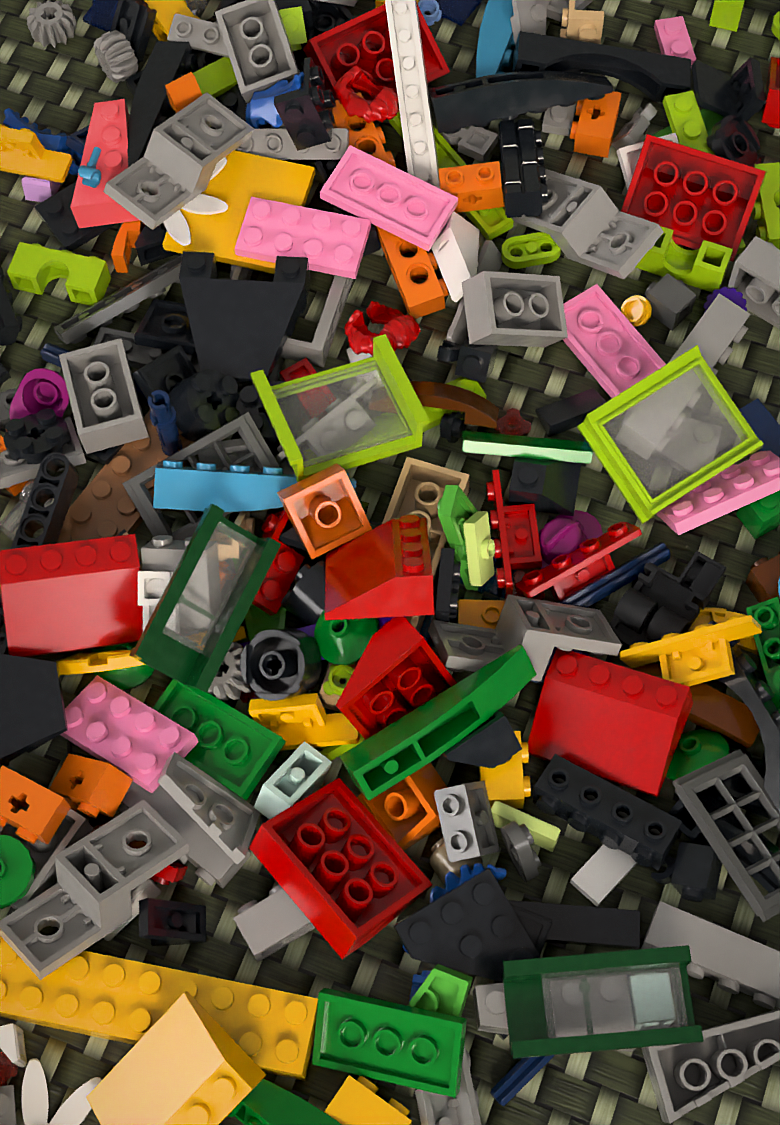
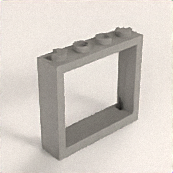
M232 265L230 278L231 280H250L254 269ZM334 276L312 343L287 338L283 346L281 358L298 362L307 358L311 365L324 367L353 282L352 278Z

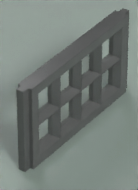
M249 412L164 459L183 462L188 460L192 468H196L198 461L195 455L213 445L225 465L220 470H230L231 464L242 465L253 458L261 472H263V467H280ZM238 431L250 453L232 463L220 441ZM163 460L122 483L153 537L170 535L173 537V540H185V538L194 534L202 516L197 518L194 511L184 510L191 522L172 532L160 512L163 509L153 508V498L145 484L155 478L156 465L163 466ZM224 512L222 516L225 517L232 512Z
M739 749L676 779L672 783L676 788L675 792L756 916H760L762 921L765 922L779 914L780 888L763 897L750 876L769 866L780 883V868L776 863L780 860V850L771 855L758 834L774 826L780 832V813L764 788L763 778L746 753L743 754ZM740 772L752 792L734 800L722 781ZM715 785L727 805L708 813L696 793ZM758 799L770 819L752 827L740 807ZM733 812L745 832L726 841L714 820ZM751 839L763 859L744 868L732 848Z

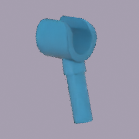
M94 147L87 165H82L78 169L79 176L83 178V185L96 188L101 180L100 170L95 169L101 153V149L98 147Z

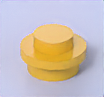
M634 295L624 301L621 312L634 327H639L650 319L652 307L647 298Z

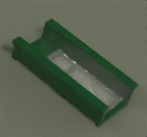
M210 504L209 508L204 509V514L138 643L129 655L183 685L199 689L205 693L208 692L281 546L279 542L272 538H258L224 518L222 514L225 510L214 504Z
M689 945L503 961L504 971L502 979L510 1054L513 1055V1059L703 1042L701 1025H695L687 973V965L691 962Z

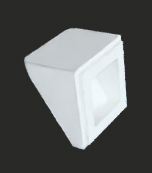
M13 1023L0 1026V1048L12 1063L19 1067L26 1066L27 1057L23 1030Z

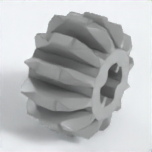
M47 0L46 3L37 1V8H29L30 13L27 17V25L35 42H40L43 47L52 44L55 48L57 43L61 42L66 45L67 38H74V30L77 23L69 4H63L61 0H56L55 2Z
M118 30L108 31L96 39L94 42L95 55L107 78L118 83L136 74L138 71V59L135 57L130 41L126 40L123 33H120Z
M232 642L208 690V693L215 695L220 700L227 701L229 698L240 700L241 691L245 693L251 692L249 685H246L240 671V658L244 649L242 645Z

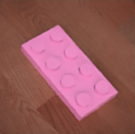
M351 145L320 191L321 199L359 218L369 219L371 224L428 252L458 205V197Z
M251 197L234 248L235 254L276 263L277 256L306 257L309 262V270L356 279L371 229V220Z
M598 284L563 304L568 337L563 339V341L611 398H614L666 365Z
M770 450L754 453L750 456L749 460L731 465L665 507L656 515L675 533L680 535L780 490V457Z
M98 675L65 708L68 730L60 734L100 761L110 763L150 793H153L160 784L157 781L167 759L174 752L185 758L198 743L194 733Z

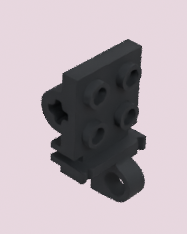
M698 551L695 552L679 578L651 562L649 564L646 563L644 566L645 575L640 572L634 587L629 588L624 593L614 611V618L609 625L621 644L628 648L630 645L638 642L651 643L661 640L662 636L666 634L687 633L700 613L699 607L704 610L708 604L715 586L726 571V567Z

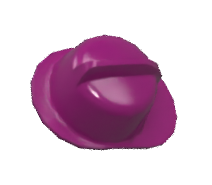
M36 368L28 372L22 379L11 402L9 410L10 420L35 414L45 408L53 409L56 415L62 417L69 404V395L65 380L60 373L47 368Z
M574 510V516L560 514L546 523L538 532L542 557V567L540 568L543 569L550 565L555 557L569 554L580 548L579 545L583 541L601 536L603 532L598 520L587 512Z

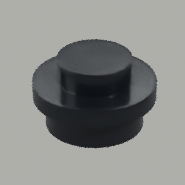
M461 412L445 413L442 417L440 435L450 443H456L461 438L462 431L466 430L465 419H462Z

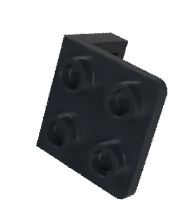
M312 57L304 59L303 88L274 96V106L297 151L332 141V128L335 127V119L332 113V108L336 107L335 97L331 89H326L322 68L320 65H315Z
M749 57L732 76L698 60L692 64L695 97L698 105L703 109L711 110L722 115L724 118L733 115L736 116L733 118L738 122L744 120L747 122L766 103L760 62Z

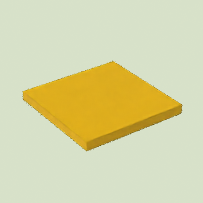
M234 150L226 156L227 164L209 181L206 190L201 193L224 201L228 205V209L225 212L212 215L194 214L180 209L190 229L191 243L187 246H182L166 232L162 245L164 250L183 254V251L214 253L217 262L274 274L276 263L237 256L235 254L234 248L251 197L304 207L315 176V167Z

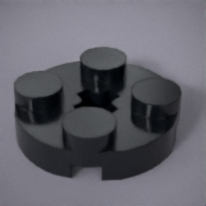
M733 115L726 116L713 126L712 133L706 140L709 149L716 156L754 167L755 164H760L761 157L757 159V150L761 149L753 128L744 120L740 122L734 120L733 118L736 116Z
M51 408L41 409L35 414L27 415L20 419H12L5 425L4 444L9 457L17 462V458L26 459L27 464H40L48 454L54 452L62 453V446L66 442L69 444L71 440L66 421L56 415L55 411Z

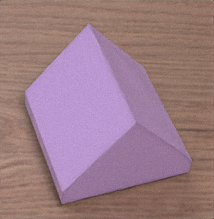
M25 176L22 178L25 200L43 202L58 193L60 183Z

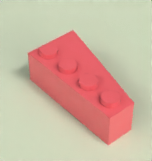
M125 99L94 104L80 166L87 165L94 147L100 148L101 153L95 169L100 170L101 180L96 188L83 185V178L78 173L71 210L79 228L139 220L103 192L108 181L128 168V122L130 115Z

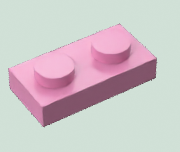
M683 16L655 20L654 31L661 54L691 59L692 66L696 61V57Z

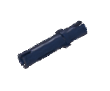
M156 390L151 393L153 399L150 396L148 397V405L151 409L150 420L152 425L156 426L163 453L171 456L178 452V449H183L175 423L177 414L174 407L170 405L168 394L165 391Z

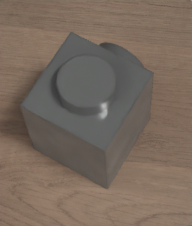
M668 273L660 281H653L645 292L646 298L652 307L651 315L672 331L692 312L696 299V294L688 289L683 281L676 280Z

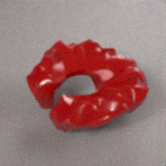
M353 66L333 87L336 98L342 104L349 117L357 115L359 118H364L370 124L374 121L383 122L385 119H393L399 112L397 93L386 86L376 85L372 77L369 78L364 74L359 66ZM353 87L360 92H367L374 100L369 101L359 97L351 88Z
M371 301L366 309V313L372 324L384 325L379 334L368 330L364 323L363 312L360 310L353 312L344 327L345 335L348 336L349 346L354 353L359 355L363 352L365 354L369 353L372 356L373 337L386 334L395 352L397 349H403V347L408 348L411 342L417 339L421 331L419 324L412 316L404 315L401 311L383 304L381 305L377 301Z

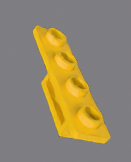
M0 124L1 171L59 183L65 181L73 161L70 154L45 149L37 135L29 129L21 128L17 130Z
M738 614L729 617L723 623L715 625L702 624L696 626L694 631L683 634H666L662 636L661 640L655 642L634 643L629 646V649L620 651L619 656L620 660L631 668L660 661L663 679L685 686H693L734 675L735 670L729 642L762 633L761 625L751 615Z
M304 693L277 701L264 700L262 698L250 700L248 711L252 719L286 741L280 751L297 749L304 741L315 748L357 744L360 740V733L343 713L326 714L317 693Z

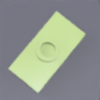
M477 511L463 523L471 586H483L495 574L493 562L495 543L491 539L488 512Z
M500 801L494 802L491 812L495 827L501 828L512 821H515L519 826L525 824L534 839L533 844L553 852L561 832L560 828Z

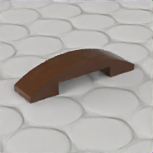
M410 382L422 406L466 412L464 424L496 428L499 408L482 396L457 386L439 382ZM385 387L373 391L369 410L398 414Z

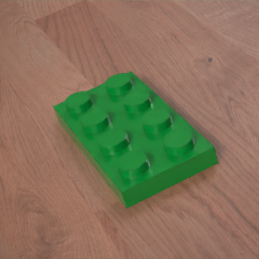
M174 679L152 708L196 735L198 743L184 759L244 800L249 798L286 743L281 736L211 694L187 687Z
M323 988L318 994L312 1064L455 1098L460 1092L467 1019Z

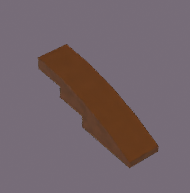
M654 662L629 668L662 678L661 666ZM704 683L689 686L693 699V705L687 718L689 721L705 730L718 731L747 749L753 745L760 729L746 704Z

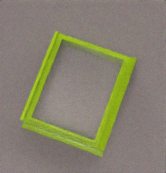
M386 334L373 337V357L270 386L263 370L250 373L288 462L295 472L297 482L336 463L347 470L422 447L423 426L429 424V418Z
M698 345L587 414L583 423L577 426L641 524H644L659 511L748 454L752 455L760 450L764 445L702 357Z

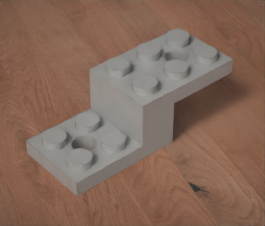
M206 92L154 128L144 157L108 181L103 192L153 230L206 190L216 164L250 139L254 128Z
M548 169L545 170L548 203H542L541 215L526 217L523 214L522 217L512 218L516 223L549 234L568 259L621 279H625L635 269L639 261L664 233L657 223L619 211L601 186Z
M507 595L495 629L432 620L428 630L443 665L452 671L463 672L465 670L476 672L521 644L537 674L531 680L539 682L543 678L554 647L563 651H572L573 649L587 651L595 656H603L604 654L618 656L622 646L604 615L598 609L514 595Z
M143 799L54 856L58 883L0 920V936L32 972L42 980L131 919L130 891L189 852V843ZM135 840L147 843L144 847L138 849L128 846L130 842ZM46 926L59 928L53 935L45 936L39 933Z

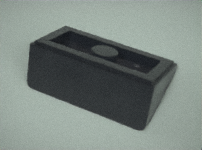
M592 388L537 408L535 412L547 436L550 437L577 427L583 423L587 414L606 403V401Z

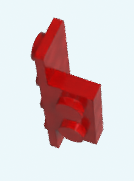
M499 469L492 470V481L486 482L487 500L494 501L495 509L489 510L491 530L497 529L498 538L493 539L495 543L494 559H501V568H496L498 588H504L506 599L507 595H512L513 591L511 570L542 567V557L535 504L503 506Z
M285 509L276 514H270L262 526L264 534L261 538H272L281 544L252 602L253 605L270 616L277 614L281 601L287 594L305 558L278 540L289 519Z
M628 522L615 523L603 535L583 541L579 545L580 548L575 551L559 555L545 568L525 574L522 578L523 580L515 584L517 592L527 598H532L550 587L555 601L558 602L615 569L609 553L642 535L639 527Z

